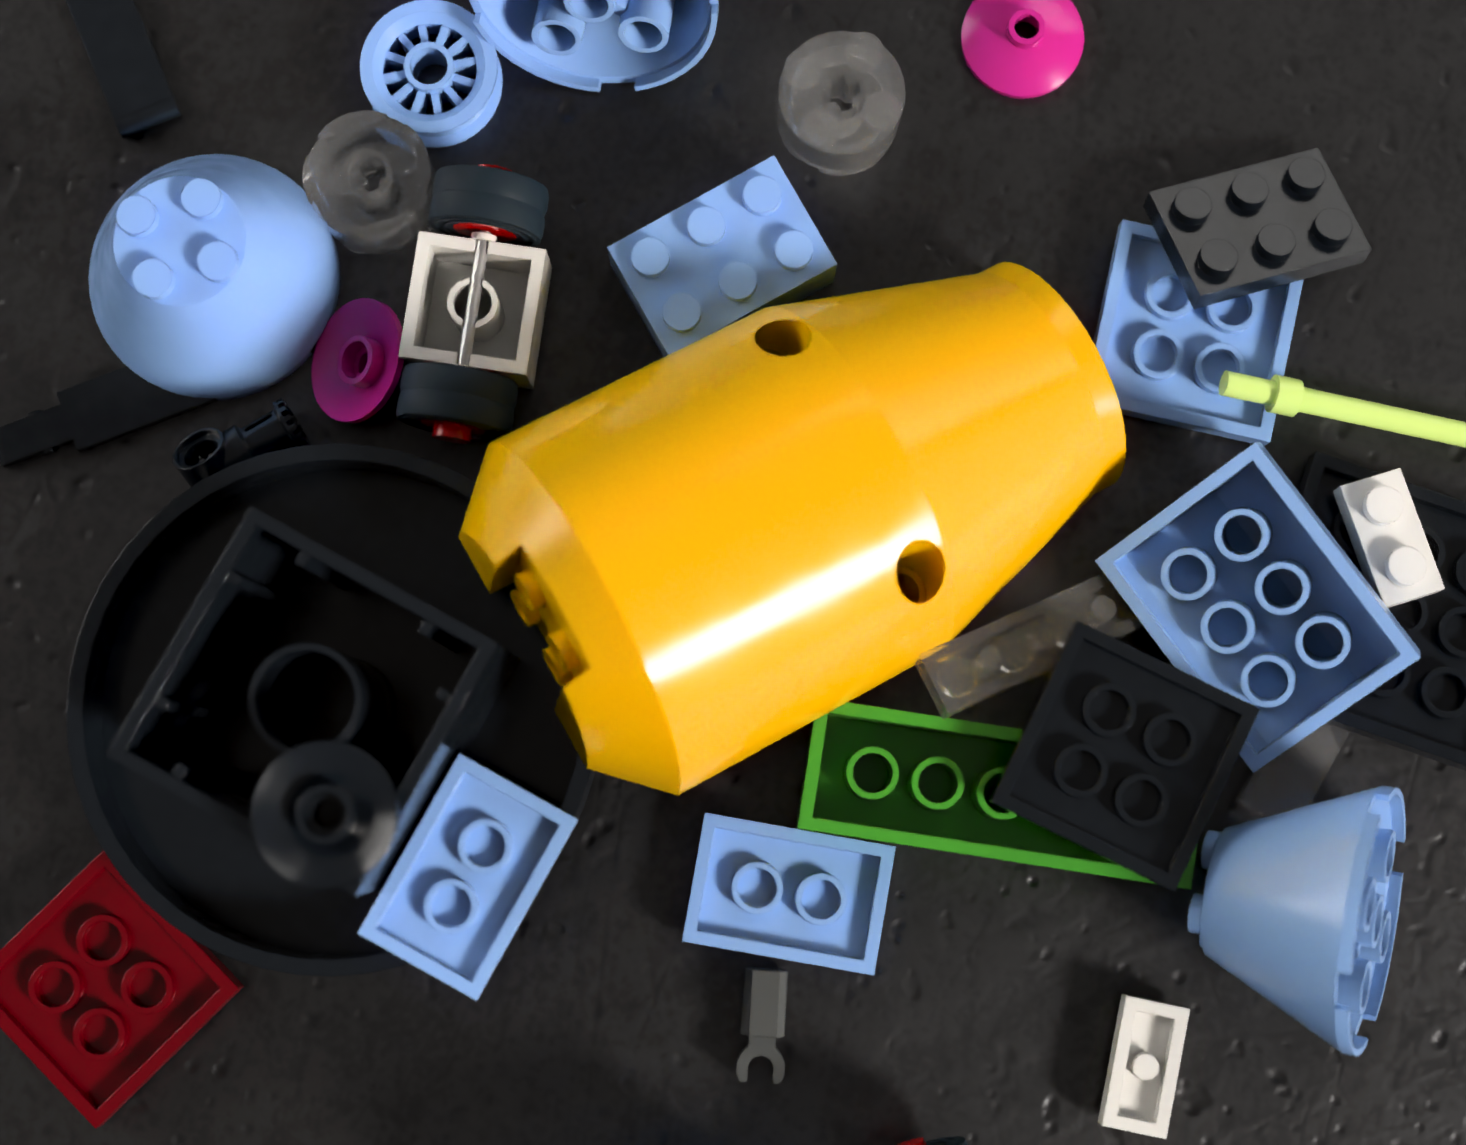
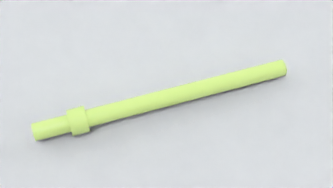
M1225 370L1219 382V395L1263 404L1266 412L1294 417L1300 412L1466 448V422L1307 388L1304 387V383L1300 379L1277 374L1271 379H1265Z

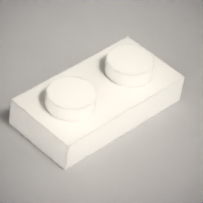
M1401 468L1342 485L1333 491L1363 576L1387 608L1426 597L1445 589Z
M1121 994L1098 1117L1100 1125L1167 1139L1189 1019V1008Z

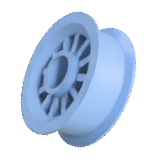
M415 0L402 4L389 11L374 25L361 51L360 78L364 92L375 114L392 134L416 146L442 148L466 141L486 126L500 102L503 76L495 45H490L473 24L475 15L457 4L444 0ZM431 34H438L436 42H431ZM420 37L421 43L414 46L411 40ZM453 38L458 40L451 46ZM402 48L407 55L405 57L396 53ZM471 53L474 55V57L466 58ZM438 64L447 68L445 76L436 83L423 84L417 81L421 70L429 65ZM389 68H390V69H393V70H396V72H390V73H388V72H389ZM474 75H476V79H475V80H474V79H471V78H468L469 76H474ZM398 90L391 96L390 91ZM457 92L468 94V96L462 100ZM413 102L411 110L406 109ZM449 102L454 108L444 112L443 105ZM429 105L433 106V115H426Z

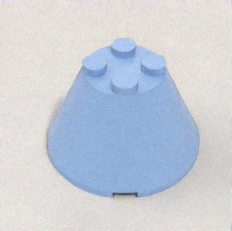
M469 0L475 12L473 24L490 45H495V49L509 61L525 71L550 82L593 92H600L602 83L635 82V91L645 90L663 85L685 74L702 59L709 49L715 36L719 15L718 0Z
M226 154L197 155L170 162L151 171L127 189L115 202L106 215L93 245L88 276L89 294L92 310L104 339L117 357L135 374L159 388L179 395L231 400L246 397L276 385L290 376L312 355L311 349L322 335L328 320L336 310L340 288V264L336 243L325 217L310 196L291 178L271 166L246 157Z
M1380 786L1228 826L1222 832L1208 830L1204 837L1201 851V866L1203 869L1208 870L1204 893H1195L1193 895L1188 911V932L1199 934V945L1202 947L1205 956L1343 1054L1352 1056L1361 1055L1368 1044V1038L1357 1036L1362 1019L1376 1021L1393 952L1403 873L1392 871L1396 841L1404 843L1406 840L1405 804L1401 790L1397 787Z

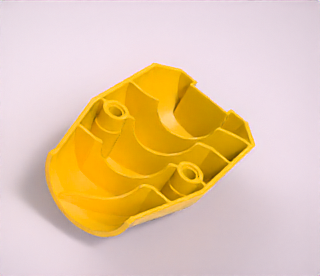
M1002 262L977 274L763 308L492 441L487 446L461 527L459 539L490 594L514 582L516 589L510 591V596L519 616L527 627L537 624L549 647L542 650L545 662L560 686L568 683L562 688L554 711L586 769L674 795H680L944 650L1094 494L1117 482L1123 472L1126 460L1124 421L1117 394L1106 366L1091 337L1070 306L1044 279L1030 269L1016 263Z

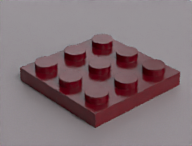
M103 850L0 949V1028L96 1129L104 1125L244 985L208 947L196 942L169 924L149 907L122 878Z

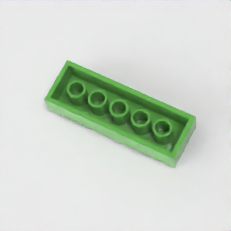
M850 702L811 722L795 825L797 829L1156 884L989 802L1023 729ZM1197 845L1180 879L1178 888L1192 890Z

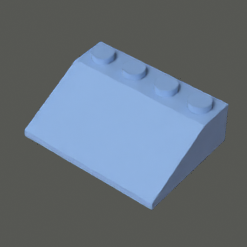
M1261 442L1253 443L1095 560L1175 668L1260 709L1239 753L1253 773L1421 658L1419 648Z

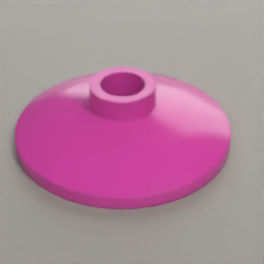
M974 0L967 10L961 29L962 53L971 73L988 89L1010 98H1036L1059 88L1073 74L1080 61L1084 47L1082 20L1071 0ZM1020 22H1028L1036 29V35L1028 39L1022 38L1016 33L1014 26Z
M359 298L344 304L328 320L322 335L316 343L311 368L313 392L322 411L336 421L353 424L371 418L387 403L397 386L404 359L398 357L402 326L395 312L385 303L371 298Z

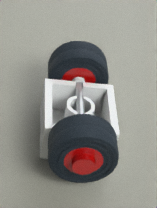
M491 164L450 165L438 169L435 175L432 189L433 197L428 214L429 225L442 234L419 231L398 354L399 358L404 359L403 364L405 368L402 372L401 393L398 397L396 416L399 421L407 425L432 432V437L452 443L470 444L471 439L496 440L511 433L514 422V409L518 397V387L533 389L552 273V265L547 250L535 248L534 246L539 245L543 237L544 217L548 208L549 194L548 189L540 182L515 173L505 167Z

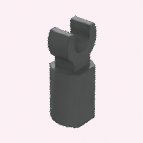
M760 967L744 968L740 1034L748 1036V1044L740 1051L736 1061V1073L741 1082H747L748 1065L753 1058L758 1056L766 1057L772 1062V1081L774 1084H781L783 1080L785 1062L782 1053L776 1047V1038L785 1036L788 970Z

